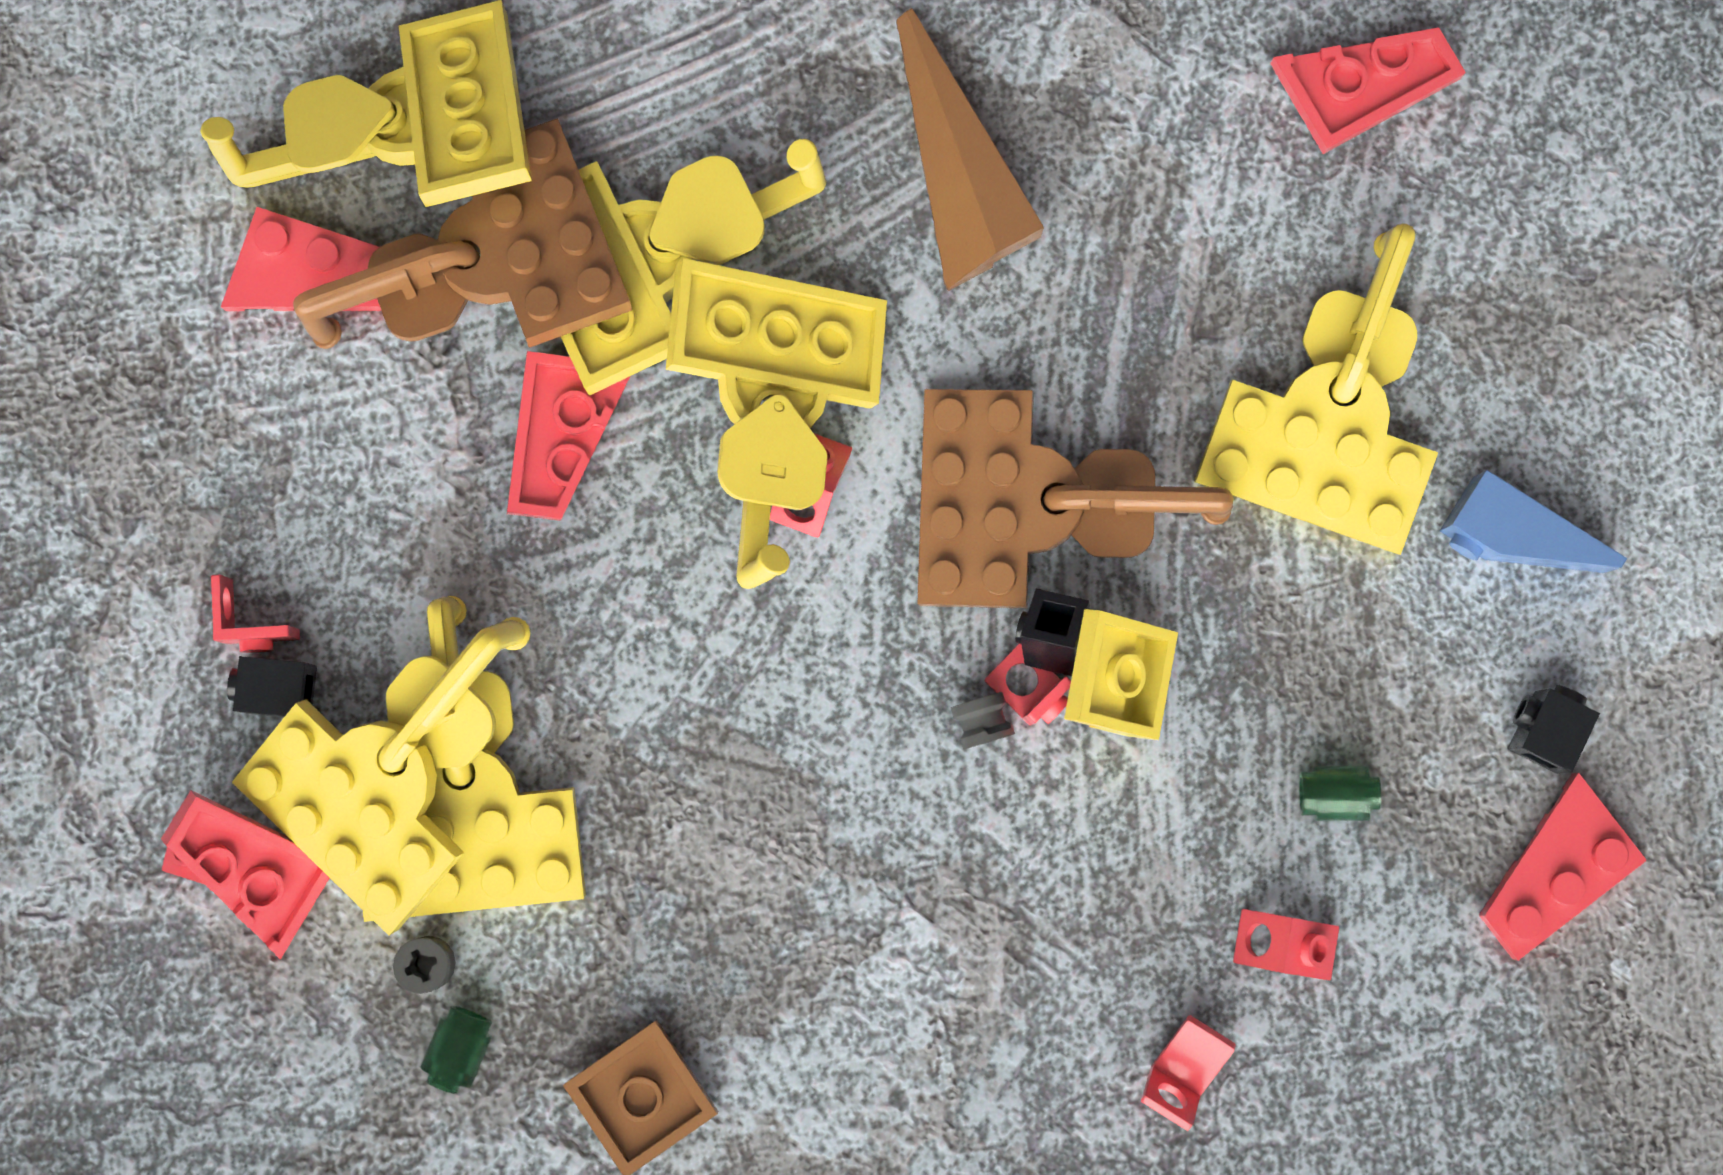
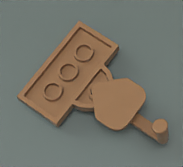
M558 118L525 130L532 181L473 195V200L454 210L443 223L437 240L423 234H413L379 247L372 254L368 263V269L299 294L293 301L294 311L307 333L312 337L315 345L323 349H329L335 346L341 338L342 330L339 322L326 316L376 298L390 332L404 341L422 340L451 329L457 323L468 300L488 305L511 301L529 348L632 311L629 297Z
M924 389L917 604L919 606L1028 609L1030 554L1051 551L1072 536L1094 557H1136L1146 551L1152 543L1155 512L1201 513L1205 521L1218 525L1226 522L1230 517L1234 501L1233 495L1228 489L1222 487L1155 486V470L1152 462L1147 456L1136 450L1098 449L1091 452L1074 468L1068 459L1052 448L1032 444L1034 393L1032 390ZM1043 495H1044V499H1043V500H1044V505H1045V507L1047 508L1048 512H1047V511L1043 508V506H1042V498H1043Z

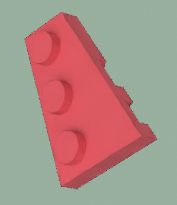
M1439 27L1376 38L1374 42L1343 48H1341V45L1321 48L1319 52L1310 54L1273 57L1270 63L1322 154L1457 82L1466 73Z
M256 207L221 308L225 311H245V309L294 311L293 301L299 294L368 269L370 257L379 246ZM376 298L342 311H381V308Z
M527 351L506 514L561 521L630 376L589 396L570 357Z
M1580 773L1571 774L1562 788L1564 791L1549 814L1544 815L1535 829L1536 834L1518 861L1513 862L1479 914V917L1514 960L1519 961L1647 861Z
M192 790L189 791L161 838L164 844L280 960L329 880V877L286 835Z

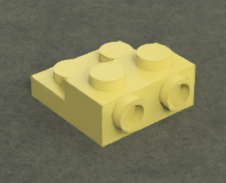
M1084 609L1064 719L1128 737L1159 740L1178 632L1101 610Z

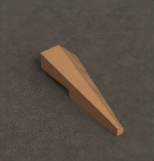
M911 8L896 20V25L902 47L905 74L911 96L914 123L932 210L944 285L950 291L993 268L994 262L1041 238L1044 226L913 8Z

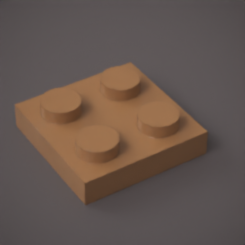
M657 1019L563 1084L622 1175H631L716 1116L719 1112Z

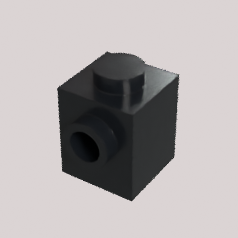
M1035 589L1029 611H1023L1020 615L1015 636L1016 643L1022 645L1026 666L1072 676L1084 609H1090L1089 600Z
M1556 685L1554 690L1550 688L1535 691L1533 696L1526 695L1515 712L1513 724L1518 726L1508 746V750L1556 774L1572 773L1600 713L1585 706L1587 698L1584 695L1565 686Z

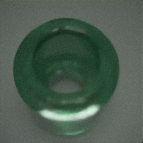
M1314 766L1313 772H1300L1299 805L1301 816H1314L1315 821H1369L1371 810H1380L1381 807L1379 777H1370L1368 766Z
M451 1006L447 1017H440L420 1065V1068L429 1074L426 1082L437 1089L457 1094L460 1086L471 1088L492 1039V1036L488 1034L492 1021L468 1009Z

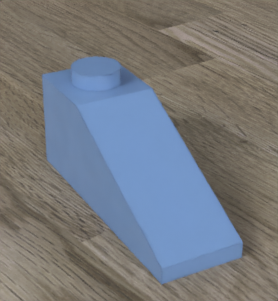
M1488 470L1471 479L1440 529V532L1451 538L1449 542L1451 548L1459 554L1476 561L1481 557L1489 561L1607 573L1622 568L1627 560L1620 553Z

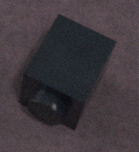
M239 656L238 668L231 669L227 684L228 699L234 701L233 711L245 714L285 717L297 702L307 700L313 705L317 666L306 662Z

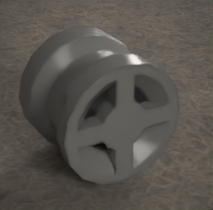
M1003 692L951 707L953 718L961 722L964 732L960 738L963 750L1015 734L1012 723L1004 718L1002 708L1006 702Z
M424 936L412 939L402 945L395 955L393 963L395 978L401 987L412 993L423 994L439 989L448 983L454 974L456 964L454 952L448 943L438 937Z

